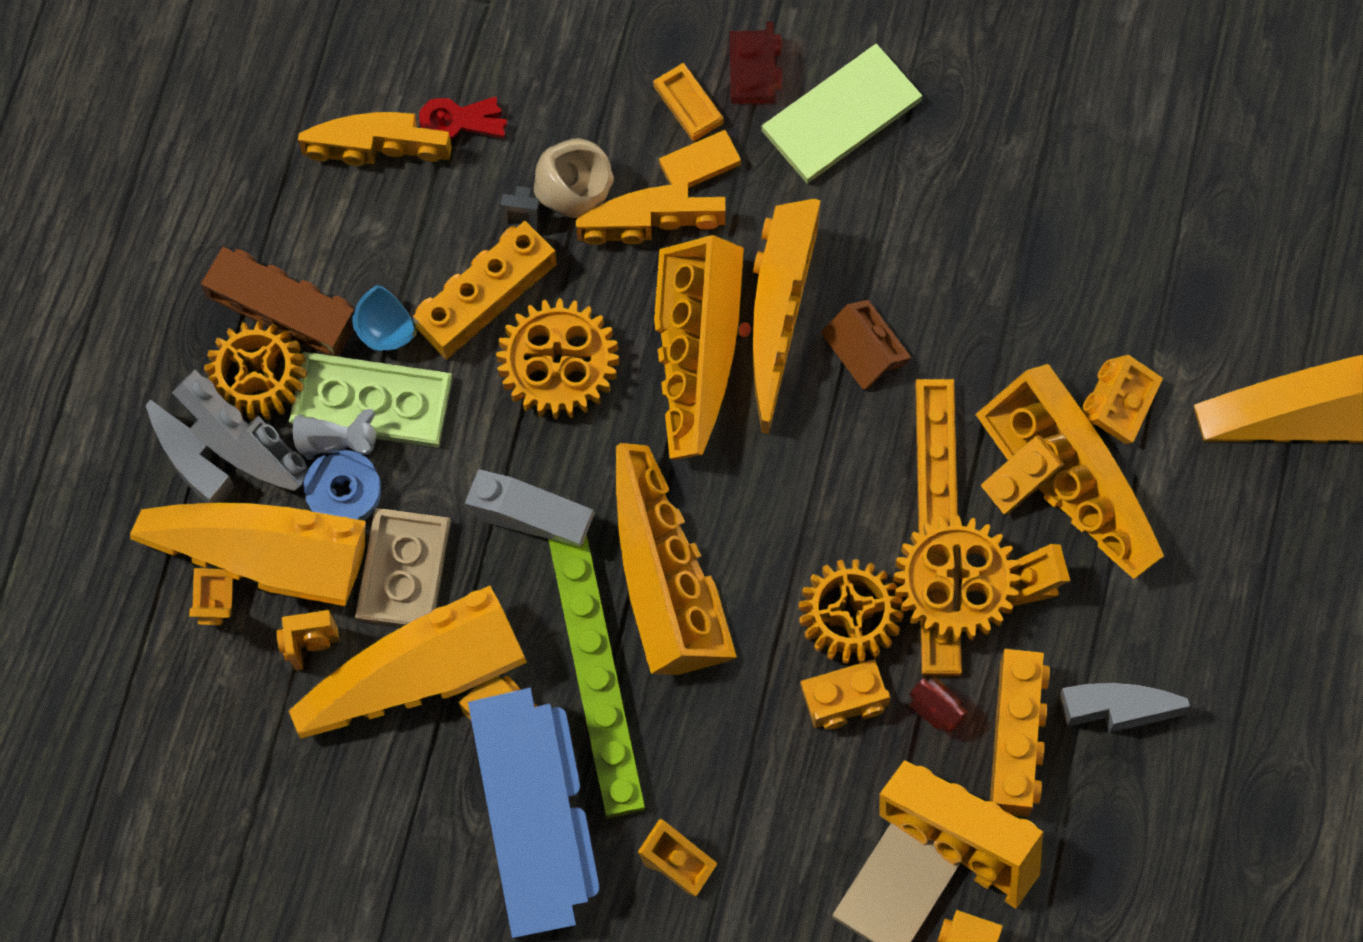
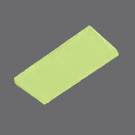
M876 43L763 124L762 132L808 184L920 103L922 95Z
M303 352L306 363L302 364L301 367L306 369L307 378H298L303 384L304 390L302 392L295 391L296 402L292 405L289 419L290 426H293L295 416L302 414L304 417H314L348 427L362 411L373 409L375 416L370 424L376 431V439L439 448L453 379L452 373Z

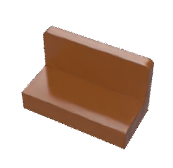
M869 300L847 304L822 330L823 337L862 389L870 388L886 371L901 368L912 358Z

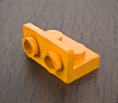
M1124 355L1109 359L1102 365L1098 372L1099 381L1094 391L1086 398L1082 409L1092 425H1097L1122 443L1130 444L1134 442L1163 378L1130 355Z
M329 610L282 617L283 629L277 630L279 652L283 653L285 661H290L295 670L304 669L301 647H307L308 651H321L330 648V643L339 642L338 627Z
M875 659L809 678L800 683L814 728L824 726L825 730L841 727L847 723L848 718L861 715L863 719L878 716L885 712L884 708L889 706L891 698L889 691L885 690Z

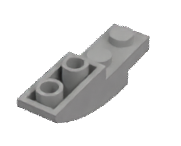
M194 370L172 392L198 419L189 430L220 457L244 472L279 487L295 491L302 484L309 469L304 459L297 452L292 451L279 438L277 431L271 425L265 423L259 416L248 424L242 418L239 410L233 405L228 404L221 397L209 379L202 377Z

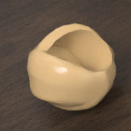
M580 138L566 140L549 147L541 154L536 165L534 181L536 198L546 207L570 218L583 216L604 203L614 183L609 159L598 145Z

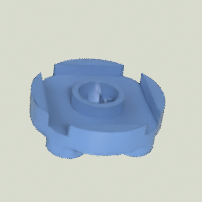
M350 450L338 451V454H331L328 457L324 455L318 458L308 469L304 479L306 502L312 512L363 521L371 516L379 504L381 481L373 464L365 456ZM345 480L349 481L351 493L337 497V492L333 486L336 483L342 485Z

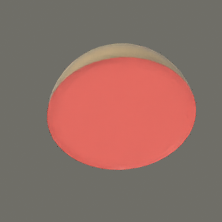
M747 322L741 323L737 329L738 334L742 337H747L751 331L750 325Z

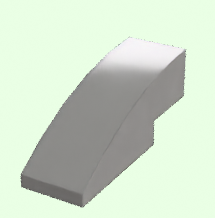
M150 400L146 404L151 424L165 453L181 478L205 503H223L235 487L230 477L210 462L215 456L214 451L189 430V427Z
M1095 683L1062 688L1058 697L1067 727L1105 718L1109 733L1183 716L1190 707L1188 698L1160 689L1121 683Z

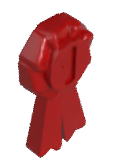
M497 97L488 98L464 107H460L449 98H435L429 100L419 111L420 128L447 131L451 141L461 130L504 139V128L507 126V120L499 119L502 116V110L497 106Z

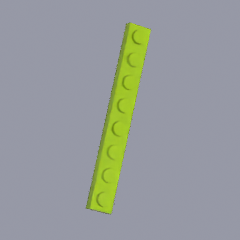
M587 534L582 547L548 539L606 818L644 811V801Z

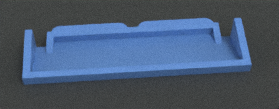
M531 688L470 701L468 706L512 938L574 926L576 923L572 905L588 902V898L598 893L599 882L585 812L580 808H570L568 797L578 793L580 783L566 712L559 707L551 708L550 704L534 707Z

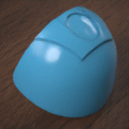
M375 285L358 301L352 317L353 328L358 337L369 348L377 351L397 349L416 336V327L409 313L399 300L384 287Z

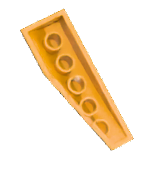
M817 199L775 206L773 218L766 217L761 239L767 240L765 251H758L755 258L753 273L759 274L754 306L753 371L761 433L765 434L770 432L818 233L821 200Z
M714 235L659 249L654 323L655 331L661 333L662 347L657 350L659 363L665 366L666 380L662 381L661 385L662 394L669 401V410L665 414L669 455L670 459L673 460L703 455L720 410L734 356L739 323L744 248Z
M1363 355L1283 375L1195 404L1194 411L1204 442L1274 440L1276 443H1290L1291 440H1312V443H1328V441L1363 443Z
M1049 364L1026 370L975 414L1007 460L1013 457L1035 436H1042L1064 463L1061 469L1038 488L1045 494L1043 498L1053 507L1058 506L1072 519L1071 523L1081 532L1086 531L1098 542V548L1133 579L1138 578L1164 557L1153 530L1115 459Z
M620 443L616 446V496L619 536L630 601L650 673L680 675L732 661L737 656L716 585L711 575L705 577L697 559L701 557L696 543H688L680 526L685 523V520L679 508L676 509L669 503L665 495L669 491V487L649 446Z
M178 504L141 509L131 530L130 540L173 556L178 553L191 557L192 563L204 568L212 564L225 569L226 576L236 580H240L242 577L249 578L258 582V588L271 593L346 606L365 555L366 521L309 510L262 504Z
M487 586L481 590L473 591L446 606L438 607L383 637L321 681L289 710L297 733L300 739L348 726L351 718L364 716L369 717L370 720L384 716V709L405 703L406 708L409 709L422 705V698L441 694L442 699L455 696L523 665L527 661L491 586Z

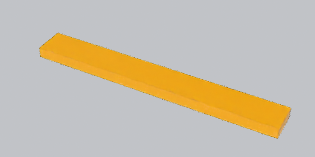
M916 379L918 531L923 537L925 536L923 530L925 523L928 522L936 530L938 529L939 518L943 517L948 526H953L954 519L958 516L954 379ZM958 546L953 547L954 569L951 578L954 579L953 609L958 612L960 611ZM931 553L927 556L928 561L934 566L939 567L947 564V559L940 553ZM932 590L927 593L928 599L935 604H943L947 601V596L942 591ZM921 619L922 677H961V634L958 642H954L952 632L946 631L942 640H939L938 628L933 627L926 634L923 633L925 621Z

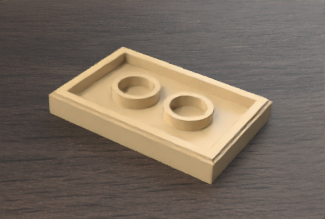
M375 508L356 609V621L403 627L437 608L451 528V518Z
M891 823L836 908L832 918L869 942H912L961 862L955 863L953 866L936 851L933 841L929 839L923 845Z

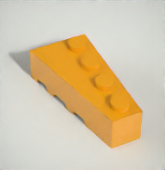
M906 760L903 761L880 792L879 816L894 824L923 845L929 839L933 841L936 851L943 859L953 866L955 863L961 862L977 875L974 881L987 890L992 884L1006 893L1008 896L1004 901L1013 908L1017 909L1039 877L1043 831L1038 829L1031 821L1018 819L1003 811L996 803L983 801L968 793L961 785L950 784L935 776L929 769L923 766H915Z

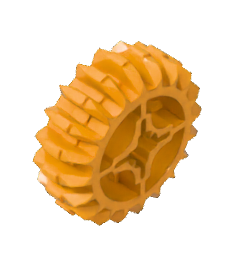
M257 321L254 330H249L248 325L242 322V332L235 334L234 330L228 328L227 334L229 339L227 341L216 338L215 343L219 350H208V357L212 362L205 364L204 370L209 375L207 379L213 383L216 391L228 404L236 407L242 416L247 412L249 421H253L257 418L258 413H262L264 419L269 421L271 419L269 411L276 409L277 413L283 415L285 410L282 404L287 402L294 405L296 398L293 393L304 390V386L298 378H307L306 369L301 367L302 364L306 363V358L304 354L299 353L301 350L300 344L297 341L290 342L291 335L288 331L285 330L279 334L277 325L273 323L265 331L263 323ZM260 348L258 351L253 353L246 352L250 349ZM282 356L285 360V370L281 380L278 382L272 371L277 366L276 360ZM234 362L239 372L234 378L236 382L230 388L227 385V373L231 363ZM248 368L251 370L254 369L257 372L262 369L264 375H262L261 373L258 374L254 371L249 373ZM258 390L266 391L263 394L251 395L252 393Z
M840 559L837 561L836 572L828 565H825L822 568L824 578L813 574L810 578L813 587H804L802 590V595L808 600L800 601L798 607L800 611L806 613L799 618L800 625L805 627L811 626L805 631V638L812 640L819 637L814 645V649L819 652L825 646H828L827 658L830 660L835 658L837 651L843 653L842 662L845 664L849 663L850 655L856 653L858 662L862 663L865 661L866 650L869 651L871 656L876 658L880 654L878 644L884 648H889L892 640L888 635L898 636L900 627L895 623L902 621L904 615L903 612L896 609L902 605V597L892 596L897 589L896 583L883 585L888 574L882 571L875 577L873 575L874 564L872 563L866 566L865 571L859 570L860 563L857 559L853 560L851 569H846L845 563ZM853 585L867 589L877 599H874L873 596L863 597L858 595ZM839 587L840 600L828 605V609L819 610L820 602L824 596L834 588ZM847 597L849 605H852V609L857 611L855 626L853 618L850 617L848 611H845ZM883 612V618L878 627L871 633L863 636L862 622L873 618L874 613ZM824 623H828L829 626L838 625L843 627L847 631L849 638L833 633Z

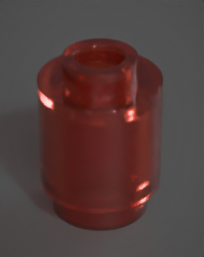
M936 677L930 681L922 678L909 693V696L913 698L910 707L937 731L942 729L947 734L951 733L968 713V710L962 706L964 701Z

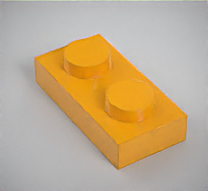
M1035 436L984 481L981 487L1004 515L1010 514L1061 469L1064 463L1042 436Z

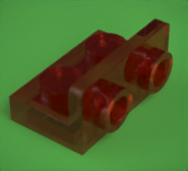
M766 22V30L730 31L731 103H774L775 89H782V67H775L774 56H781V34H774V22Z

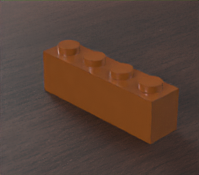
M222 247L201 282L206 298L256 322L260 321L266 327L273 323L277 325L279 333L286 330L290 333L291 339L325 355L339 357L354 331L352 323L354 309L350 302L339 296L327 297L320 293L321 291L318 287L308 281L301 280L298 283L288 278L286 272L274 265L269 264L267 267L255 262L254 257L240 249H236L233 252Z

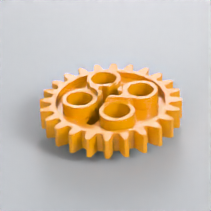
M558 298L555 308H550L548 302L543 300L542 311L539 312L529 305V317L527 318L517 313L515 318L518 326H505L506 334L510 338H499V346L505 351L496 353L497 362L503 364L497 367L499 377H507L502 382L504 390L514 389L511 393L512 401L517 402L524 398L523 407L526 412L536 405L538 417H542L547 409H552L554 419H558L560 410L563 409L566 410L570 418H573V407L579 406L583 412H588L587 401L589 399L596 404H600L601 400L598 390L606 393L611 391L610 384L606 379L615 380L617 378V372L612 366L619 365V356L612 354L618 350L617 341L609 340L613 336L612 328L606 327L601 329L604 324L603 316L600 315L591 320L592 309L590 306L580 313L578 312L577 301L574 300L569 309L563 307L561 298ZM539 335L549 338V341L542 346L530 343L534 337ZM576 336L584 337L587 340L584 345L579 347L571 346L568 344V341ZM560 354L563 356L560 359V363L553 362L555 355ZM525 356H531V357H533V358H531V359H529V360H525V359H524ZM590 357L591 361L586 362L584 359ZM540 370L548 374L544 380L538 382L528 378L534 371ZM578 371L585 374V378L580 382L574 383L566 379L572 372Z
M959 516L955 517L953 526H948L943 517L939 518L938 529L936 530L928 522L925 523L923 528L925 536L923 537L914 531L911 535L914 546L903 543L901 552L907 558L897 557L895 566L903 571L894 573L893 581L904 585L896 589L895 596L907 597L901 605V610L908 611L913 609L914 613L910 622L914 624L923 619L925 621L923 633L925 634L933 627L938 628L939 640H942L946 631L952 632L954 642H958L961 632L964 631L971 641L974 640L976 628H979L985 635H988L991 630L989 621L998 626L1002 625L1004 619L1000 612L1010 614L1013 606L1007 600H1017L1019 594L1016 589L1010 587L1018 585L1021 580V576L1010 573L1017 569L1019 565L1018 560L1006 559L1012 553V546L1000 548L999 545L1003 535L998 534L990 538L988 536L989 524L985 525L980 531L976 530L975 518L969 521L967 527L962 526ZM955 546L960 548L959 577L962 580L959 590L960 611L958 612L953 609L954 579L951 578L954 569L953 547ZM931 553H940L947 559V564L939 567L934 566L928 561L927 556ZM970 554H979L985 559L986 565L973 567L967 562L966 557ZM932 590L942 591L947 596V601L943 604H935L928 599L927 593ZM970 591L981 592L985 596L986 602L982 605H974L968 601L966 594Z

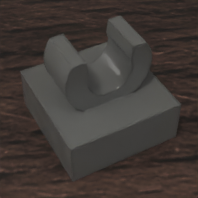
M517 186L515 195H502L500 203L502 230H507L512 226L518 227L523 221H526L538 233L540 201L538 198L530 197L532 188Z

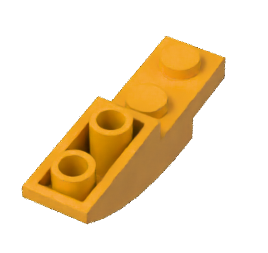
M374 112L351 115L316 125L299 133L298 136L302 155L307 156L309 159L315 161H326L328 159L343 160V162L352 166H362L364 163L375 164L377 151L390 157H401L404 154L418 156L424 161L436 162L439 159L450 160L452 149L449 132L418 128L415 114Z
M688 184L665 185L628 193L609 200L576 220L577 241H584L590 245H601L606 243V241L640 244L644 240H652L651 226H659V228L664 230H675L681 226H696L699 229L705 230L714 229L718 225H725V197L688 198Z

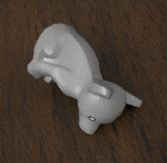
M373 409L362 411L348 427L314 417H304L302 414L295 416L293 421L295 447L301 455H305L306 460H314V456L320 453H338V451L351 448L360 454H369L374 449L376 442V431L370 424L375 416V412Z

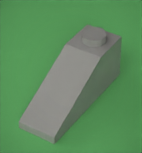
M480 469L477 471L465 501V505L482 522L579 547L583 545L595 514L593 509L515 478Z

